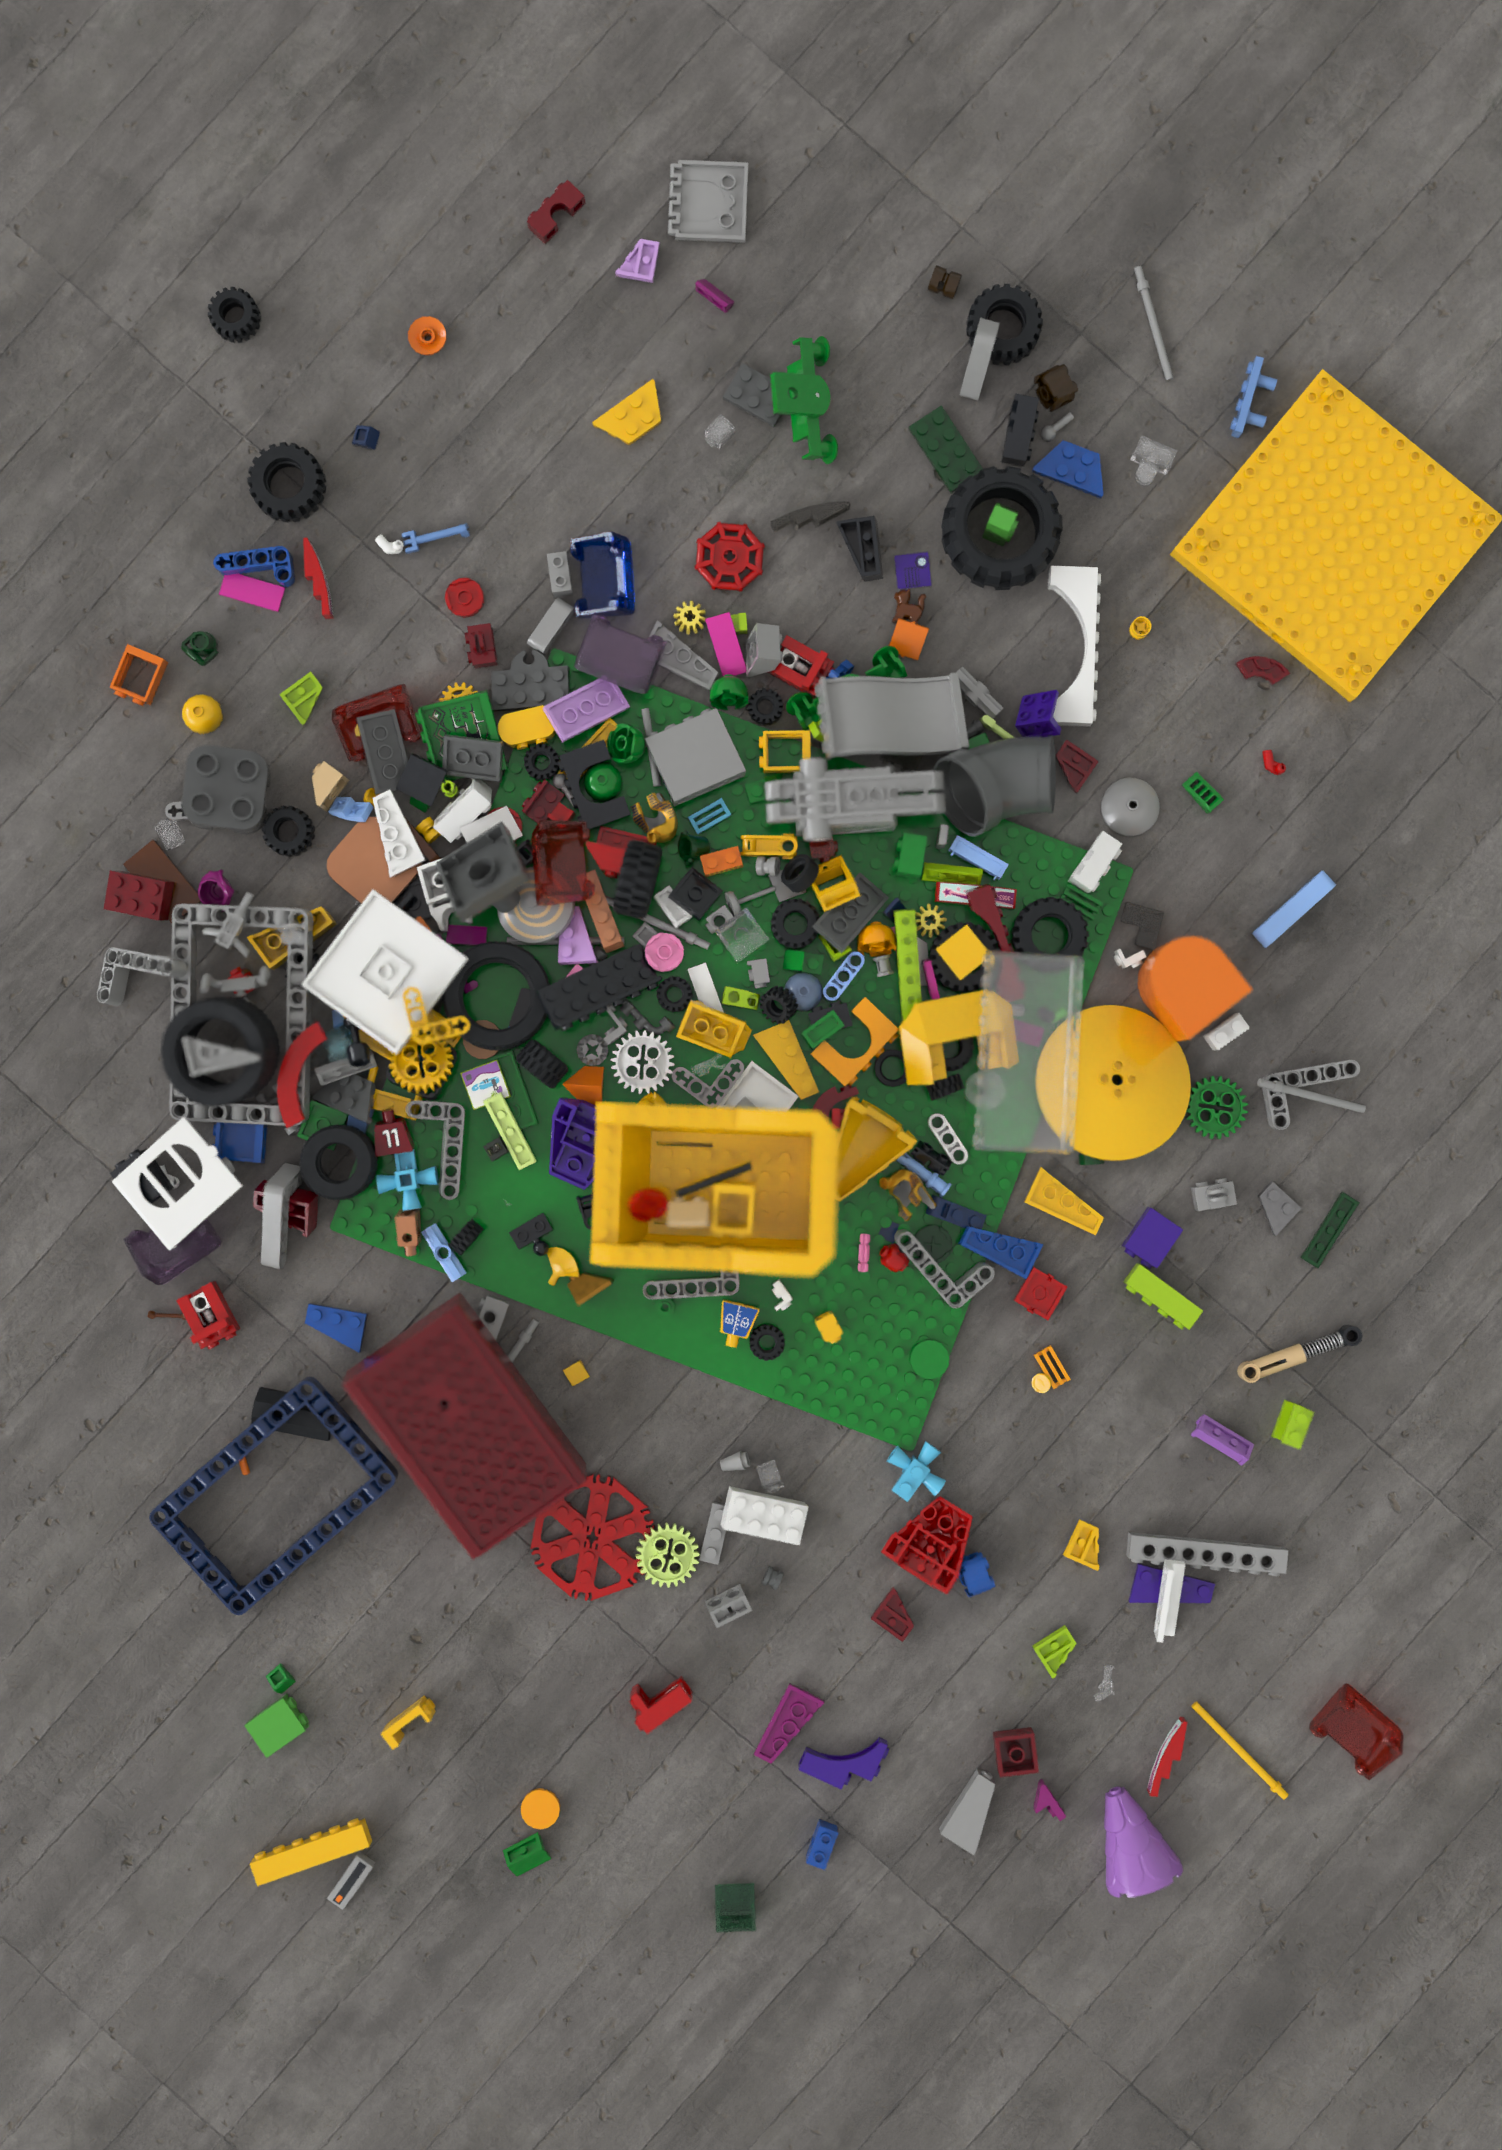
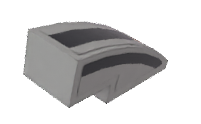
M359 1851L327 1899L343 1910L373 1868L375 1861Z

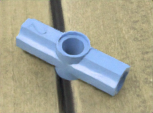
M436 1223L421 1232L451 1282L467 1273ZM445 1247L448 1249L449 1255L447 1258L440 1256V1248Z

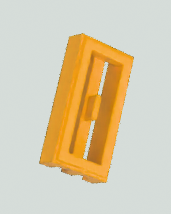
M1051 1345L1034 1354L1044 1374L1048 1375L1051 1379L1053 1389L1071 1380ZM1046 1352H1050L1064 1378H1060ZM1043 1355L1057 1382L1054 1383L1039 1356Z

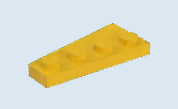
M789 1020L753 1035L801 1100L819 1093Z
M1042 1167L1039 1168L1024 1202L1096 1235L1104 1217L1046 1172V1170Z

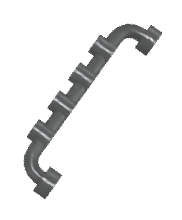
M598 945L593 949L597 961H603L608 957ZM627 998L621 1004L620 1010L627 1017L631 1014L636 1019L633 1023L639 1030L644 1028L650 1034L654 1032V1035H660L666 1031L670 1033L676 1028L666 1016L659 1021L661 1026H652Z

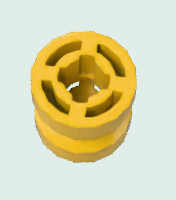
M1137 617L1129 627V633L1132 638L1140 640L1146 637L1151 630V622L1146 617Z
M431 817L424 819L415 828L419 834H423L424 840L428 844L435 841L441 835L433 828L434 821Z

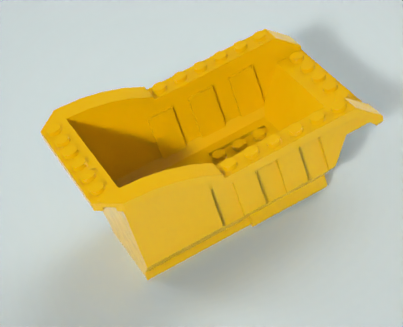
M597 1102L591 1263L607 1266L731 1270L803 1276L815 1275L834 1257L839 1133L820 1112ZM748 1162L752 1165V1170L716 1183L755 1186L753 1234L748 1235V1238H736V1234L728 1233V1237H717L716 1233L712 1232L714 1185L683 1196L684 1201H692V1197H705V1201H709V1226L668 1227V1210L661 1218H653L649 1222L638 1221L629 1212L628 1202L630 1198L642 1189H659L666 1194L668 1202H672V1198H677L676 1190ZM719 1193L718 1227L747 1229L749 1194Z

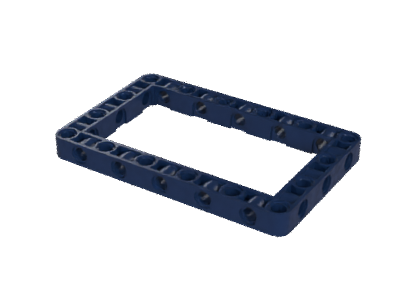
M306 1377L159 1503L150 1513L149 1520L234 1615H242L389 1490L398 1478V1471L322 1384L314 1377ZM304 1385H310L313 1391H305ZM306 1404L371 1478L345 1498L334 1511L331 1510L317 1522L305 1536L302 1535L288 1547L277 1560H273L260 1571L248 1585L240 1586L231 1576V1572L204 1546L205 1543L191 1527L188 1528L178 1517L179 1513ZM275 1410H280L283 1413V1417H277ZM330 1414H336L339 1421H332ZM245 1436H251L254 1442L248 1443ZM356 1444H363L365 1451H359ZM216 1461H221L224 1464V1468H219L216 1465ZM388 1473L392 1480H385L382 1474ZM187 1486H191L195 1493H189ZM353 1499L361 1500L362 1505H355ZM159 1511L165 1514V1519L158 1516ZM324 1524H330L333 1530H326ZM184 1541H189L192 1548L186 1547ZM295 1549H300L303 1552V1556H298L295 1553ZM210 1570L216 1571L218 1577L212 1576ZM265 1575H271L274 1581L267 1580ZM236 1600H242L244 1606L238 1605Z

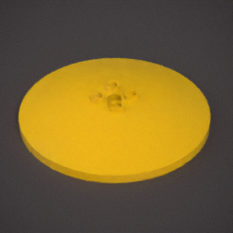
M1096 1006L1082 1010L1066 1019L1046 1040L1040 1052L1035 1070L1037 1101L1050 1128L1072 1149L1100 1160H1130L1157 1149L1175 1133L1186 1114L1191 1091L1190 1072L1186 1057L1179 1043L1176 1042L1159 1021L1144 1012L1125 1006ZM1113 1075H1118L1121 1078L1122 1082L1120 1085H1115L1112 1082Z

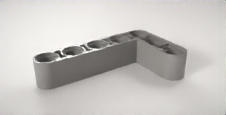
M113 947L109 948L104 957L97 999L103 1004L121 1005L124 1000L130 969L180 979L187 973V964L176 959Z
M1344 1060L1267 1074L1262 1079L1269 1080L1273 1077L1276 1081L1283 1082L1284 1085L1302 1087L1355 1077L1360 1072V1065L1355 1060ZM1348 1063L1353 1067V1071L1350 1074L1345 1070ZM1328 1067H1331L1334 1071L1332 1077L1326 1075ZM1309 1070L1314 1073L1312 1081L1307 1079V1072ZM1289 1074L1295 1076V1082L1292 1085L1287 1080ZM1262 1087L1270 1127L1275 1130L1286 1129L1290 1124V1116L1285 1093L1272 1092L1270 1089ZM1275 1096L1280 1100L1277 1107L1272 1105V1099ZM1277 1116L1283 1118L1281 1126H1277L1275 1123Z
M410 1101L405 1108L406 1114L409 1117L444 1120L439 1194L445 1199L452 1200L459 1193L465 1117L464 1108L457 1103ZM413 1104H418L420 1107V1112L417 1115L411 1113L410 1108ZM434 1105H437L440 1109L437 1116H433L430 1113V1109ZM452 1107L459 1109V1115L455 1118L450 1115ZM452 1126H455L458 1130L455 1137H451L448 1133ZM450 1146L456 1148V1154L453 1157L447 1154V1149ZM452 1165L455 1168V1173L452 1176H447L445 1170L448 1166ZM448 1185L453 1187V1193L450 1196H446L444 1193V1188Z
M284 1163L266 1183L263 1197L261 1264L281 1270L285 1265L287 1257L289 1197L303 1182L300 1166Z
M900 1229L895 1233L894 1240L896 1244L952 1308H959L994 1278L993 1268L986 1262H979L953 1283L908 1230ZM903 1235H909L908 1242L900 1243ZM921 1250L920 1257L913 1258V1252ZM927 1265H934L932 1272H925ZM983 1268H988L987 1275L980 1276V1271ZM946 1279V1284L943 1287H938L939 1280ZM968 1281H973V1286L970 1289H965V1284ZM958 1294V1299L955 1302H950L951 1295Z
M721 1270V1277L651 1280L644 1285L643 1294L648 1299L734 1295L739 1290V1271ZM729 1280L736 1283V1288L732 1291H728L725 1288V1283ZM707 1282H714L716 1290L713 1292L707 1291L705 1288ZM670 1283L675 1284L677 1287V1292L674 1294L666 1291V1286ZM694 1283L697 1286V1290L694 1293L687 1292L686 1284ZM652 1284L657 1287L655 1295L648 1294L646 1290L648 1285Z

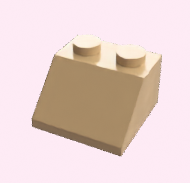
M323 761L322 764L319 763L313 770L312 780L316 804L327 812L350 780Z
M684 1197L672 1198V1202H668V1227L709 1226V1201H705V1197H692V1201H684Z

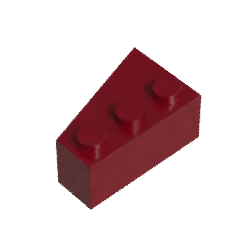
M263 1180L254 1190L253 1207L263 1212L264 1189L268 1180ZM297 1188L289 1197L288 1227H294L303 1232L302 1235L307 1238L317 1227L319 1194Z

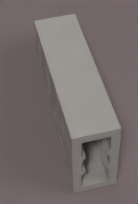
M976 1769L939 1827L941 1835L972 1855L976 1853L995 1788L992 1774L986 1770L980 1771Z

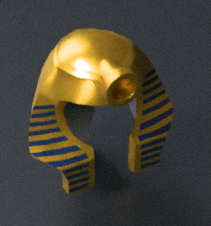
M652 793L647 796L650 808L658 811L656 818L644 816L640 803L631 806L633 821L645 831L650 843H665L676 835L678 827L676 814L670 802L665 801L661 793Z
M901 1169L894 1172L890 1177H883L879 1181L881 1188L888 1189L889 1194L895 1197L899 1208L898 1215L906 1222L912 1216L907 1209L911 1202L916 1207L921 1201L932 1209L937 1207V1204L924 1187L919 1176L912 1171Z

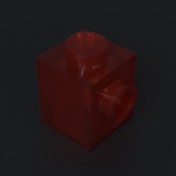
M833 836L831 840L809 842L811 859L820 860V863L835 858V853L838 852V843L833 841Z

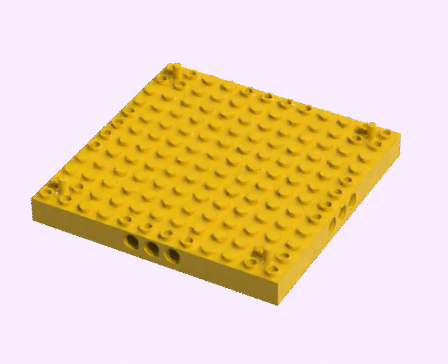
M1322 369L1170 555L1341 696L1351 702L1357 698L1500 524L1502 515Z

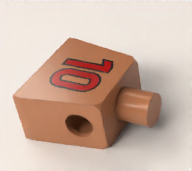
M420 1208L403 1211L400 1209L395 1216L398 1246L404 1247L405 1256H414L417 1254L416 1246L421 1241Z

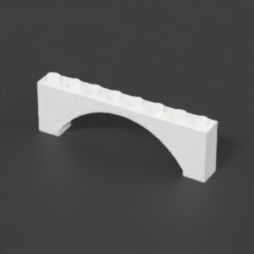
M1051 566L1049 569L1048 590H1054L1073 609L1081 624L1085 643L1084 659L1079 674L1069 689L1057 699L1053 717L1062 726L1090 727L1093 721H1096V709H1093V702L1097 700V690H1094V682H1097L1098 671H1095V663L1098 662V651H1095V644L1099 642V632H1096V624H1099L1100 613L1097 612V605L1100 604V593H1097V585L1101 583V573H1098V567Z

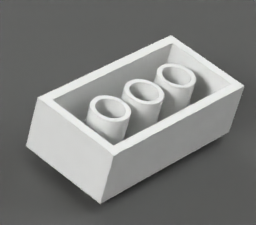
M729 1486L720 1525L724 1530L800 1545L808 1505L802 1501Z

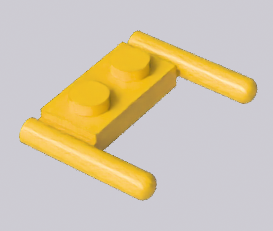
M378 1066L370 1069L367 1080L375 1082ZM375 1089L373 1095L374 1105L371 1109L382 1111L392 1108L394 1115L416 1121L417 1118L409 1117L406 1114L405 1108L408 1102L414 1100L422 1101L423 1098L415 1095L413 1100ZM413 1104L410 1108L413 1115H417L420 1109L418 1104Z

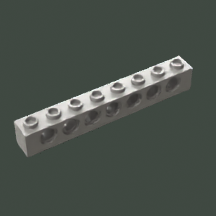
M1128 1532L1126 1556L1135 1563H1143V1560L1151 1561V1564L1163 1565L1164 1559L1184 1561L1185 1564L1196 1569H1201L1202 1566H1209V1569L1221 1571V1568H1229L1231 1572L1249 1570L1248 1573L1251 1574L1268 1572V1575L1280 1576V1573L1286 1574L1288 1550L1282 1546ZM1146 1545L1153 1546L1150 1553H1144ZM1166 1547H1172L1171 1554H1163V1550ZM1190 1548L1192 1550L1191 1555L1183 1557V1551ZM1210 1550L1211 1556L1208 1559H1203V1553ZM1230 1552V1559L1223 1561V1554ZM1245 1554H1250L1249 1561L1242 1563V1557ZM1264 1556H1269V1562L1265 1565H1262V1558Z

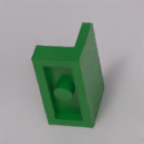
M538 1832L503 1850L507 1867L516 1876H520L551 1859L550 1854L544 1848L541 1835Z

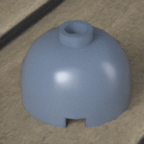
M805 972L796 973L790 977L784 990L786 988L789 989V994H794L792 999L796 998L797 1002L794 1004H798L796 1010L801 1012L810 1011L812 1008H815L821 1001L823 994L822 985L818 978Z

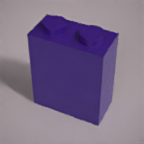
M1147 1207L1121 1246L1126 1248L1124 1252L1133 1258L1138 1256L1142 1259L1140 1263L1147 1268L1154 1267L1157 1269L1183 1229L1151 1207Z

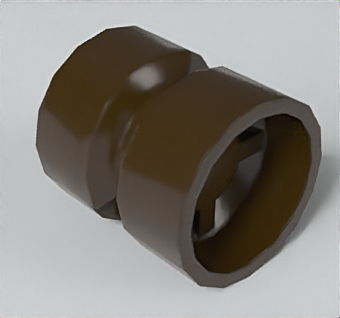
M936 265L927 290L936 294L942 292L944 297L953 300L962 274L954 271L948 273L946 268Z

